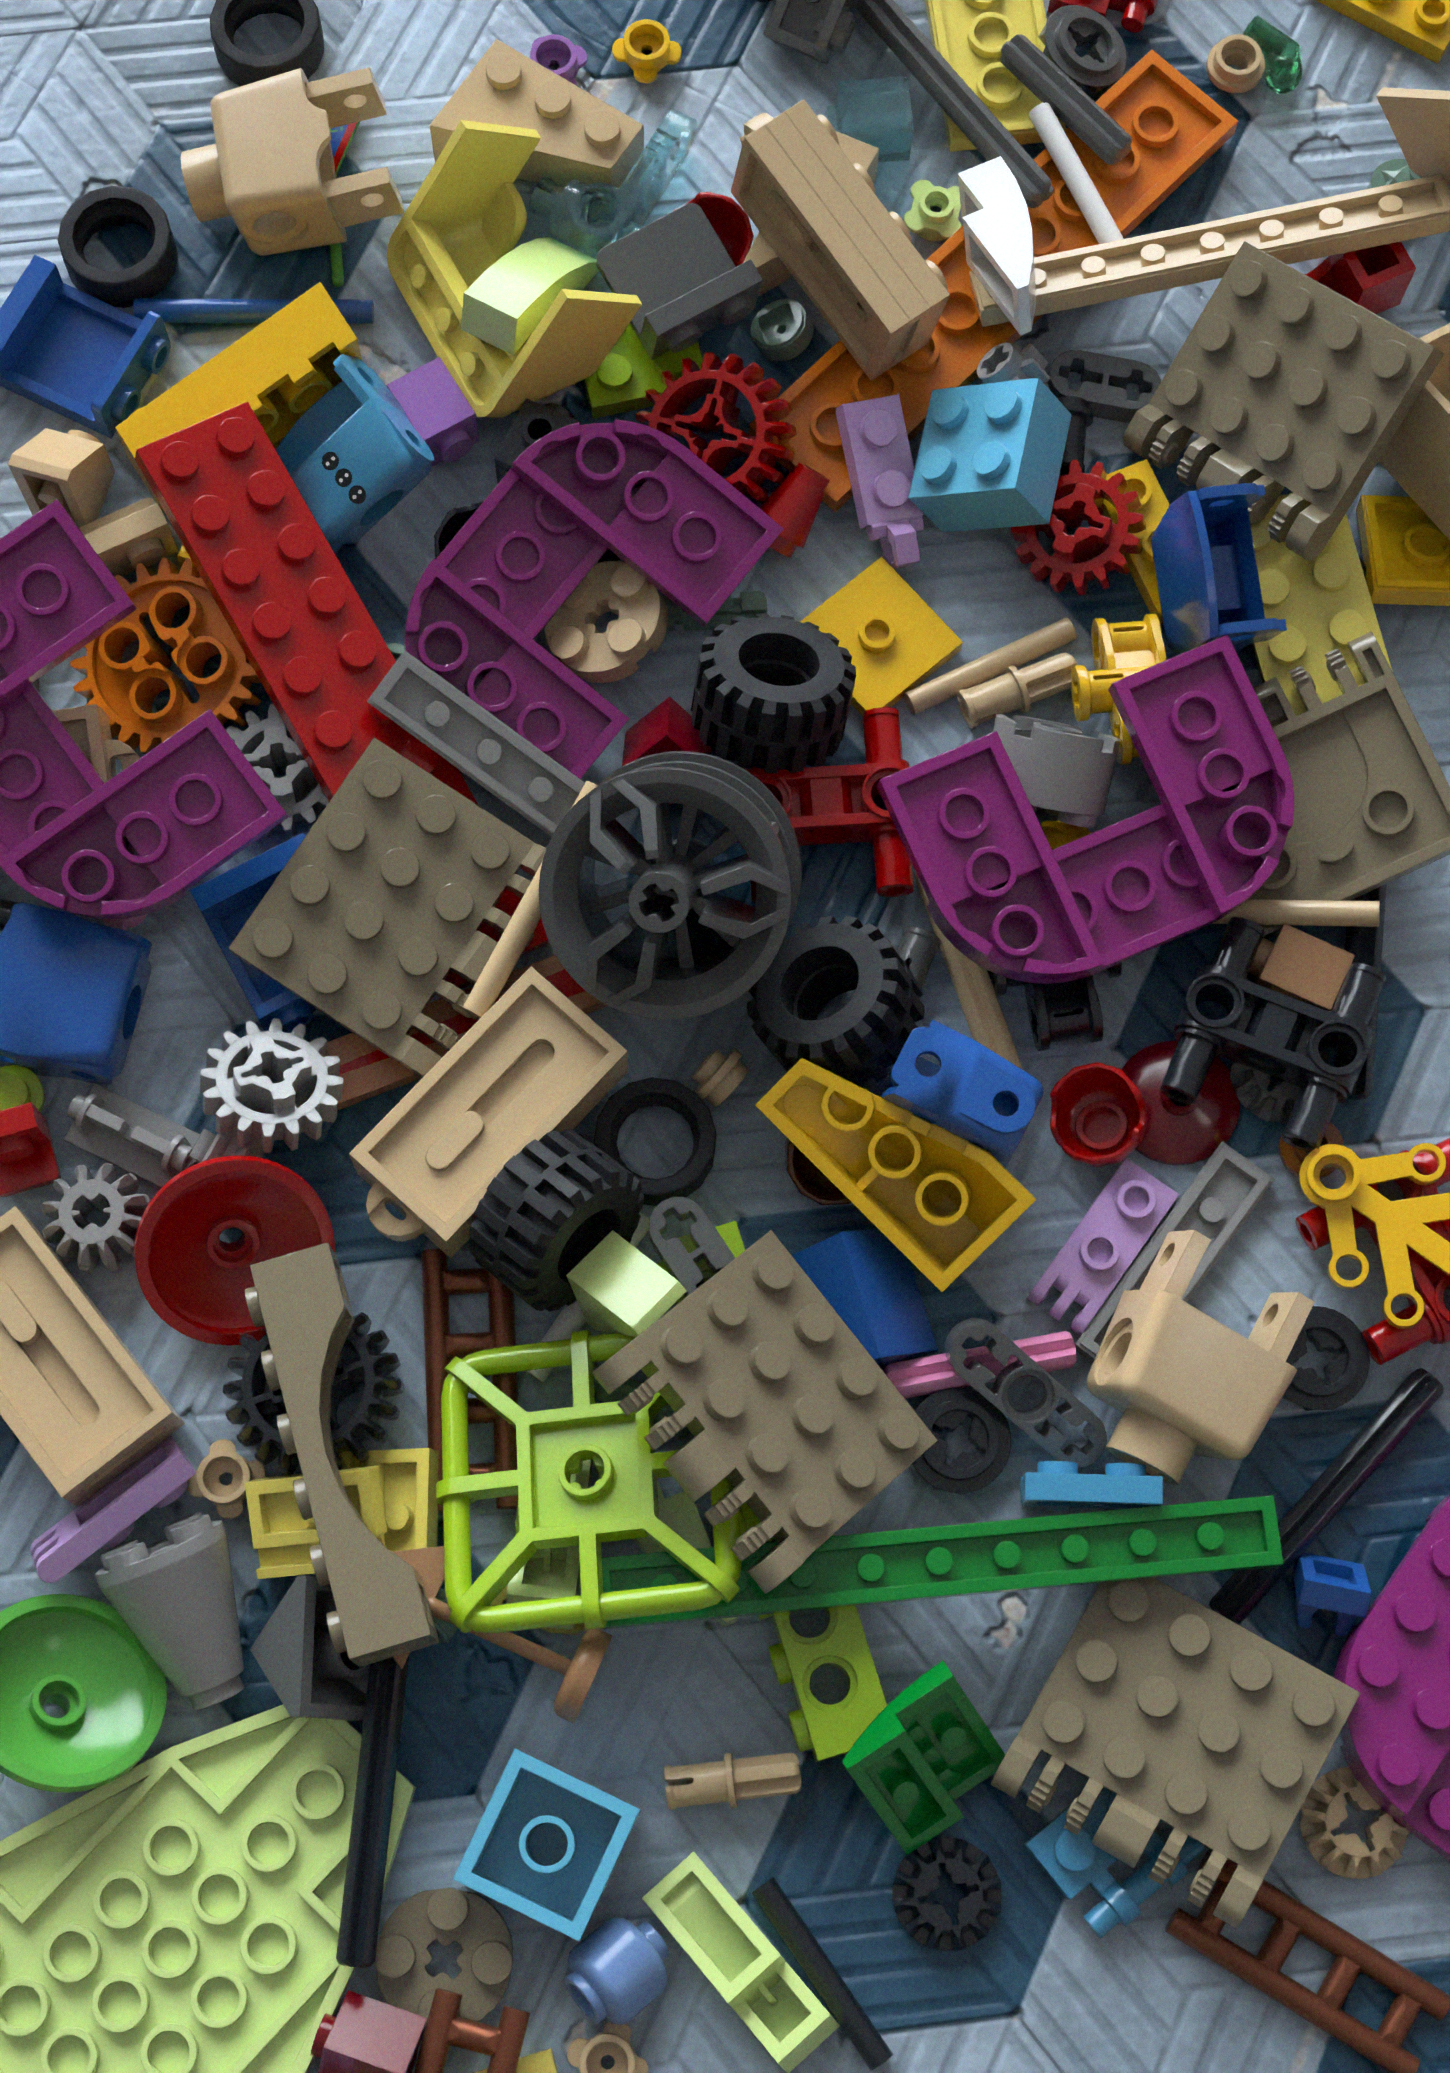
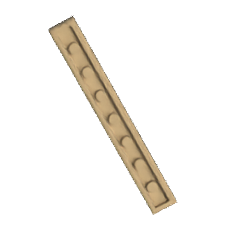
M1438 174L1034 257L1036 285L1034 316L1223 278L1244 241L1288 265L1449 232L1450 192L1443 175ZM969 271L971 289L982 327L1010 322L973 271Z

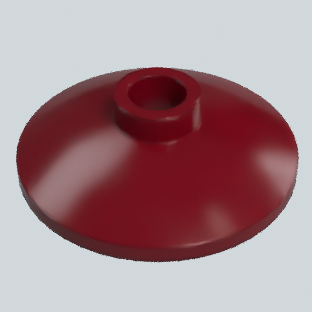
M1178 1041L1155 1043L1138 1051L1122 1068V1071L1141 1091L1147 1108L1145 1135L1143 1141L1135 1150L1153 1161L1167 1165H1189L1203 1161L1212 1156L1221 1142L1226 1144L1238 1122L1240 1101L1233 1090L1230 1071L1215 1056L1196 1102L1184 1107L1177 1106L1171 1102L1170 1098L1160 1092V1086Z

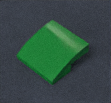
M942 1660L904 1689L877 1715L855 1741L842 1762L899 1845L908 1855L964 1817L954 1800L996 1773L1005 1757V1753Z

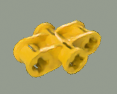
M1156 613L1146 614L1143 621L1107 623L1104 618H1094L1091 629V646L1095 670L1087 671L1084 665H1076L1072 668L1071 693L1076 720L1078 722L1088 721L1091 714H1109L1112 736L1120 739L1116 758L1119 765H1128L1131 763L1132 758L1140 756L1108 689L1113 682L1166 660L1160 621Z

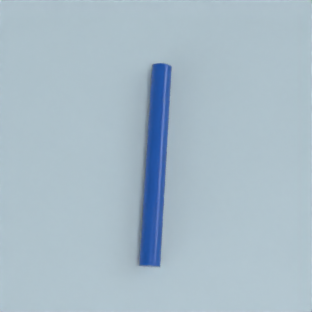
M134 298L133 314L135 317L143 320L146 314L152 311L161 315L164 323H262L295 299ZM332 299L348 324L374 323L373 299Z

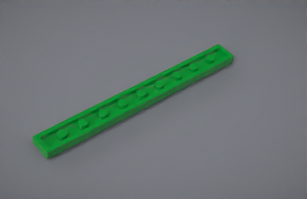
M1274 1495L831 1536L788 1578L766 1594H764L747 1572L753 1564L777 1544L776 1541L765 1542L759 1549L742 1560L740 1577L736 1583L740 1591L729 1603L721 1600L716 1605L696 1611L608 1620L606 1627L600 1629L1278 1567L1283 1564ZM714 1547L697 1549L715 1564ZM666 1551L602 1557L604 1593L700 1581L698 1577Z

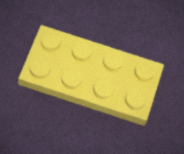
M1286 494L1278 497L1273 507L1269 509L1265 519H1262L1260 523L1251 525L1265 619H1285L1287 630L1268 641L1251 645L1262 683L1276 677L1295 716L1306 712V709L1288 671L1302 665L1304 670L1310 673L1316 686V693L1323 704L1342 695L1337 682L1332 679L1326 667L1327 660L1324 654L1338 648L1359 687L1365 684V681L1352 657L1348 642L1372 632L1390 668L1391 665L1347 515L1345 514L1323 551L1315 559L1307 561L1289 550L1285 542L1278 543L1269 537L1268 523L1271 521V517L1275 515V510L1281 500L1290 495Z

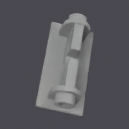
M95 1083L87 1097L78 1093L69 1105L67 1116L74 1119L66 1133L64 1141L160 1188L178 1173L196 1163L193 1158L189 1157V1154L200 1134Z

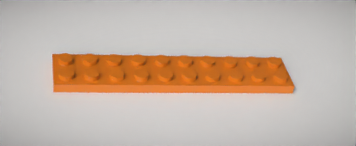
M1151 49L1095 102L1132 137L1131 151L1127 157L1122 158L1116 165H1108L1069 127L1064 131L1123 238H1125L1234 135L1238 120ZM1045 148L1033 160L1051 179L1054 191L1051 197L1043 201L1039 207H1027L1033 234L1034 257L1098 245L1097 239ZM963 226L926 259L935 263L941 270L947 283V291L950 294L928 344L870 381L841 340H839L777 398L787 400L792 406V411L788 416L779 422L792 424L796 427L797 433L790 439L781 440L780 445L794 453V459L788 462L778 459L777 461L789 472H793L797 464L802 462L828 478L830 482L825 489L822 501L834 512L853 496L835 413L837 407L842 404L899 394L907 436L910 442L924 429L932 390L969 386L978 378L976 373L978 364L989 350L1005 342L1012 345L1021 337L1011 322L982 327L971 289L969 271L972 270L966 261ZM1043 315L1034 316L1033 324H1035ZM756 419L749 424V435L755 437Z

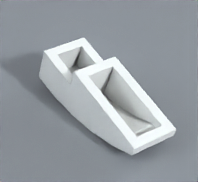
M1000 156L958 173L967 265L1021 336L1032 331L1036 307L1033 234L1027 204L1016 178Z

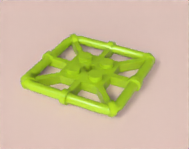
M590 1330L573 1331L571 1339L484 1349L468 1354L463 1359L455 1356L444 1368L448 1375L444 1380L441 1395L443 1479L436 1483V1501L443 1506L445 1594L449 1610L451 1611L449 1620L461 1632L467 1633L473 1630L483 1633H503L582 1623L585 1624L588 1630L606 1627L608 1620L696 1611L716 1605L721 1600L729 1603L740 1591L736 1583L740 1577L742 1560H739L730 1549L741 1535L739 1511L726 1522L713 1526L715 1564L659 1519L657 1479L673 1477L663 1463L677 1450L655 1453V1450L650 1447L644 1437L649 1434V1429L654 1426V1417L666 1405L667 1401L658 1391L653 1395V1400L637 1413L632 1412L627 1416L617 1405L620 1401L595 1404L594 1375L592 1374L595 1362L607 1361L636 1337L620 1333L592 1336ZM572 1365L573 1407L526 1412L484 1377ZM468 1392L475 1395L516 1429L517 1470L469 1475ZM591 1459L598 1470L604 1471L602 1478L595 1482V1486L588 1489H582L579 1483H570L571 1474L581 1472L583 1461ZM726 1477L711 1489V1505H714L733 1488ZM518 1495L519 1532L472 1584L470 1505L477 1500ZM649 1537L698 1577L700 1581L604 1593L601 1543ZM579 1545L581 1595L490 1606L492 1601L537 1550Z

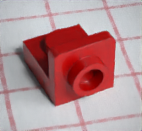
M32 1102L1 1110L0 1196L8 1197L53 1184L54 1180L61 1179L48 1121Z

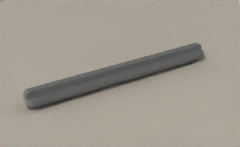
M854 0L852 6L985 159L990 161L997 157H1002L1016 178L1027 207L1037 208L1043 201L1049 199L1054 191L1051 179L893 0Z

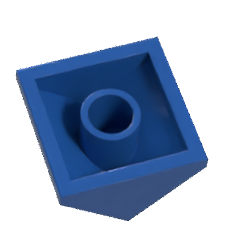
M879 1229L840 1232L792 1255L880 1368H885L889 1363L911 1360L938 1351L910 1260Z

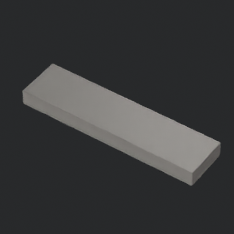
M405 650L367 701L368 704L550 837H552L559 823L572 808L585 784Z
M1221 1142L1075 1343L1076 1351L1090 1362H1094L1123 1291L1140 1289L1168 1232L1196 1230L1211 1239L1181 1299L1187 1302L1275 1179L1227 1144Z

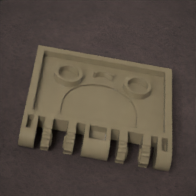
M1244 241L1150 402L1136 411L1124 433L1123 444L1142 458H1150L1153 465L1162 469L1170 467L1172 463H1175V460L1179 458V453L1183 451L1194 432L1201 435L1200 438L1189 444L1183 459L1180 460V464L1177 466L1176 474L1179 477V481L1187 486L1196 484V490L1210 486L1242 483L1264 485L1266 495L1248 507L1251 525L1260 523L1262 519H1265L1269 509L1273 507L1284 487L1291 490L1293 493L1281 500L1275 510V515L1271 517L1272 519L1268 523L1269 527L1267 530L1270 538L1278 543L1285 542L1289 550L1305 560L1311 561L1327 545L1444 353Z
M1372 632L1348 642L1352 657L1365 681V684L1359 687L1338 648L1324 654L1327 660L1326 667L1342 692V695L1330 701L1321 703L1316 693L1314 681L1310 673L1305 671L1302 665L1288 671L1306 709V712L1295 716L1276 677L1253 688L1289 765L1294 789V818L1292 828L1288 831L1283 851L1279 857L1278 865L1264 884L1248 899L1351 901L1450 855V786ZM1260 925L1264 929L1263 938L1269 939L1277 935L1283 925Z
M373 738L228 949L244 962L423 1078L442 1057L416 1039L408 1036V1034L414 1028L448 1051L460 1040L455 1031L422 1014L435 995L449 1003L455 1011L464 1017L479 1019L462 1008L469 995L455 985L445 981V979L452 971L473 986L475 985L498 943L489 936L479 932V929L485 922L503 934L511 916L495 908L496 904L506 889L522 899L531 881L517 873L522 869L534 877L543 861L547 848L534 843L381 741ZM532 933V935H531V937H530L528 943L526 944V947H528V945L530 944V942H531L532 939L534 938L535 935H534L533 933Z
M772 1230L592 1372L608 1394L616 1390L639 1370L645 1373L648 1379L617 1403L626 1416L632 1412L637 1413L653 1400L654 1394L658 1391L674 1410V1413L670 1417L665 1416L649 1429V1434L644 1437L653 1450H656L683 1427L686 1426L694 1437L670 1456L663 1465L692 1502L706 1494L725 1477L729 1480L733 1488L703 1513L712 1526L729 1520L739 1511L740 1506L744 1502L751 1508L760 1522L742 1533L736 1539V1543L730 1548L739 1560L747 1558L771 1537L776 1540L777 1544L747 1571L764 1594L788 1578L816 1549L938 1441Z
M1156 1578L1100 1583L1022 1728L1002 1760L991 1785L1016 1799L1039 1756L1044 1752L1051 1758L1043 1769L1026 1803V1806L1040 1813L1043 1807L1048 1806L1057 1789L1056 1783L1066 1766L1089 1779L1080 1796L1074 1799L1065 1816L1067 1821L1064 1828L1076 1835L1081 1831L1103 1788L1116 1794V1797L1091 1844L1132 1868L1136 1867L1160 1820L1174 1829L1148 1876L1161 1885L1174 1872L1180 1860L1179 1853L1187 1837L1212 1850V1853L1205 1867L1198 1870L1189 1887L1190 1895L1187 1899L1200 1908L1203 1906L1226 1860L1228 1859L1237 1864L1238 1866L1212 1915L1238 1929L1360 1692Z

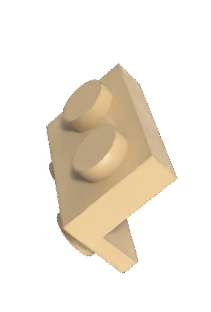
M150 497L78 527L113 576L117 574L124 576L135 571L139 563H143L148 567L160 561L161 558L178 552L168 523L158 503H155Z

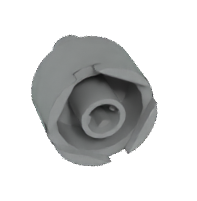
M996 714L993 732L997 731L1034 813L1036 812V807L1045 808V812L1058 815V821L1080 827L1095 828L1097 817L1104 815L1120 739L1098 732L1097 738L1082 736L1081 727L1013 715V719H1010L1003 714Z

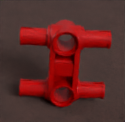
M879 707L864 712L865 764L804 767V771L790 773L787 769L778 770V774L764 773V769L752 767L751 770L743 768L759 779L780 802L795 830L799 846L869 842L873 844L877 894L883 897H899L913 892L912 862L889 812L877 807L872 800L880 794L877 788L880 779L910 767L909 762L903 760L899 712L897 709ZM750 880L752 902L756 903V882Z
M1450 1138L1436 1144L1446 1157V1168L1439 1180L1430 1185L1416 1184L1408 1177L1394 1180L1401 1187L1403 1199L1439 1194L1437 1187L1450 1181ZM1403 1150V1151H1401V1152H1399V1153H1404V1152H1409V1151ZM1420 1153L1413 1158V1166L1418 1173L1430 1175L1437 1171V1161L1432 1155ZM1377 1184L1369 1185L1378 1192ZM1316 1206L1296 1217L1298 1231L1311 1250L1315 1251L1330 1243L1325 1209ZM1352 1208L1354 1230L1360 1227L1367 1230L1379 1250L1375 1223ZM1450 1220L1424 1224L1450 1242ZM1407 1247L1414 1289L1421 1295L1424 1301V1313L1417 1324L1407 1329L1393 1327L1384 1319L1361 1332L1367 1342L1370 1356L1378 1365H1382L1427 1341L1432 1344H1445L1450 1341V1312L1443 1301L1444 1291L1450 1289V1276L1409 1247ZM1408 1297L1406 1298L1409 1306L1394 1314L1401 1320L1412 1318L1416 1312L1414 1302Z

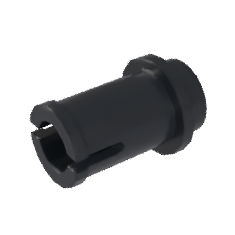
M1061 396L1057 399L1072 416L1060 476L1069 474L1071 460H1078L1084 473L1086 430L1093 423V413L1088 409L1089 404L1085 399L1077 396Z

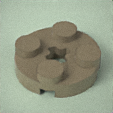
M452 1887L422 1891L400 1904L389 1916L382 1928L374 1962L380 1991L389 2005L423 2016L427 2020L436 1988L459 1993L463 1996L457 2017L478 2022L499 2004L508 1989L514 1964L512 1935L500 1912L489 1901L478 1894ZM435 1940H438L443 1946L450 1945L454 1941L461 1946L463 1952L456 1961L462 1970L455 1978H451L445 1972L439 1973L434 1977L429 1972L427 1965L433 1957L428 1948Z

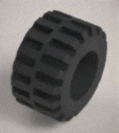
M755 614L754 618L750 619L744 616L731 619L730 625L720 624L713 629L712 637H706L702 644L691 705L693 728L700 731L699 739L705 746L716 747V755L724 760L733 759L737 761L739 767L749 770L752 767L764 769V773L778 774V770L787 769L790 773L804 771L805 765L817 767L825 762L826 755L833 756L839 749L840 741L843 740L856 679V667L851 664L852 656L847 648L838 646L839 640L831 633L820 632L819 626L808 621L801 623L795 621L794 617L781 615V618L770 617L769 614Z
M834 916L821 917L818 925L814 927L805 922L795 927L796 934L788 940L784 937L771 965L763 976L748 990L754 998L747 1002L748 1016L754 1022L751 1026L758 1038L786 1072L801 1058H804L865 1089V1080L873 1077L878 1083L889 1076L885 1069L893 1062H896L910 1033L918 1027L915 1022L924 1019L925 1006L919 999L923 995L921 987L888 938L884 937L874 925L867 923L863 926L858 918L845 916L840 924ZM856 990L850 1001L841 1010L832 1016L816 1020L823 1007L830 1000L844 992Z
M567 1129L560 1133L556 1130L546 1133L539 1141L534 1139L525 1145L516 1156L513 1155L486 1188L487 1191L479 1201L474 1212L476 1218L470 1225L469 1237L472 1239L469 1245L470 1253L476 1258L475 1261L535 1310L543 1311L546 1309L549 1312L559 1310L565 1304L569 1306L577 1301L566 1275L612 1230L627 1242H631V1238L638 1227L641 1218L639 1213L644 1203V1195L640 1193L642 1185L631 1172L581 1134Z

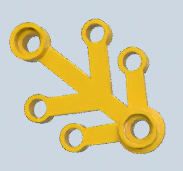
M1420 1143L1409 1152L1360 1159L1351 1149L1338 1144H1326L1320 1146L1319 1149L1315 1148L1305 1157L1301 1165L1299 1182L1306 1198L1311 1203L1325 1209L1333 1255L1328 1264L1330 1280L1341 1289L1351 1290L1363 1284L1369 1273L1367 1258L1362 1252L1357 1250L1352 1214L1353 1208L1375 1223L1388 1294L1382 1306L1384 1318L1390 1325L1399 1329H1407L1414 1326L1422 1318L1425 1306L1421 1295L1414 1289L1407 1247L1450 1276V1242L1424 1225L1426 1223L1450 1220V1192L1390 1201L1369 1185L1407 1177L1419 1185L1433 1184L1439 1180L1446 1168V1157L1443 1151L1434 1144ZM1420 1153L1432 1155L1437 1161V1171L1430 1175L1418 1173L1414 1169L1413 1158ZM1327 1167L1338 1168L1344 1174L1345 1182L1337 1189L1326 1188L1320 1181V1172ZM1344 1257L1355 1259L1361 1267L1360 1276L1354 1280L1342 1279L1336 1271L1338 1260ZM1398 1296L1410 1298L1416 1307L1415 1315L1407 1320L1397 1318L1391 1310L1392 1300Z

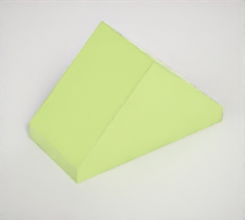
M613 1230L566 1275L586 1322L593 1330L620 1333L637 1337L655 1323L687 1291L678 1280Z

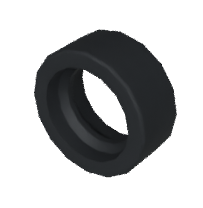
M216 0L210 15V31L216 58L226 77L239 87L298 68L303 69L308 80L318 69L324 54V40L319 10L314 0ZM277 13L289 16L301 26L300 38L290 48L275 55L257 56L245 53L234 44L236 30L245 21L260 14Z
M111 185L89 191L72 203L60 223L58 244L72 283L78 290L114 307L126 308L133 306L134 298H153L165 289L175 273L178 251L166 212L152 196L133 187ZM117 223L137 224L151 233L153 239L151 250L143 260L131 268L120 271L99 270L90 266L85 260L84 247L92 235L106 226Z
M650 1077L628 1083L608 1098L597 1116L594 1145L626 1168L640 1181L642 1185L640 1193L644 1195L643 1205L657 1206L662 1201L671 1197L686 1198L702 1186L713 1167L717 1133L710 1109L695 1091L676 1080ZM653 1105L668 1107L681 1114L689 1124L694 1139L692 1154L685 1166L673 1175L659 1179L642 1177L629 1170L620 1158L617 1147L619 1130L626 1118L638 1109Z

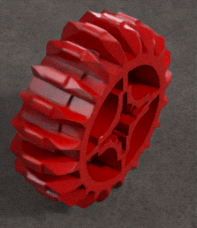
M705 352L701 369L691 358H682V377L680 378L669 370L661 371L662 382L667 388L662 394L654 389L645 390L646 398L655 405L651 413L647 411L635 413L636 420L672 438L677 436L686 440L689 443L690 451L721 477L726 465L732 459L748 457L746 462L735 473L725 478V480L745 497L750 494L761 503L766 501L768 494L761 484L766 479L777 484H781L784 481V475L774 468L777 459L784 462L794 459V453L780 445L781 440L790 439L797 434L795 426L787 422H779L792 411L790 402L785 399H776L781 390V385L773 378L763 380L764 369L755 362L744 368L743 359L732 353L721 363L718 355L713 352ZM739 392L745 395L754 411L756 437L740 430L738 424L740 408L736 406ZM707 394L706 400L698 412L692 415H682L690 404ZM722 429L725 434L736 441L721 438V441L711 440L708 444L705 439L693 432L708 434V432L714 433Z

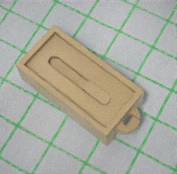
M805 99L775 118L767 113H761L743 124L744 135L740 137L742 148L730 192L870 381L874 380L928 344L950 296L947 291L944 275L935 263L930 260L925 261L911 243V235L903 219L897 213L887 211L875 195L874 184L867 171L858 163L852 164L840 148L838 136L832 124L823 115H816Z
M531 966L349 1153L356 1173L372 1187L368 1192L366 1202L368 1216L372 1225L379 1233L394 1241L403 1242L415 1239L423 1233L447 1256L452 1258L470 1239V1225L476 1218L474 1212L477 1205L485 1195L488 1185L503 1169L504 1165L513 1155L516 1156L525 1145L534 1139L539 1141L546 1133L555 1130L558 1133L564 1129L573 1130L628 1072V1051ZM391 1204L406 1218L404 1220L395 1218L389 1213L385 1205Z
M14 1206L0 1217V1415L59 1495L78 1507L185 1423L65 1264L58 1259L55 1251L43 1238L37 1227L22 1211Z

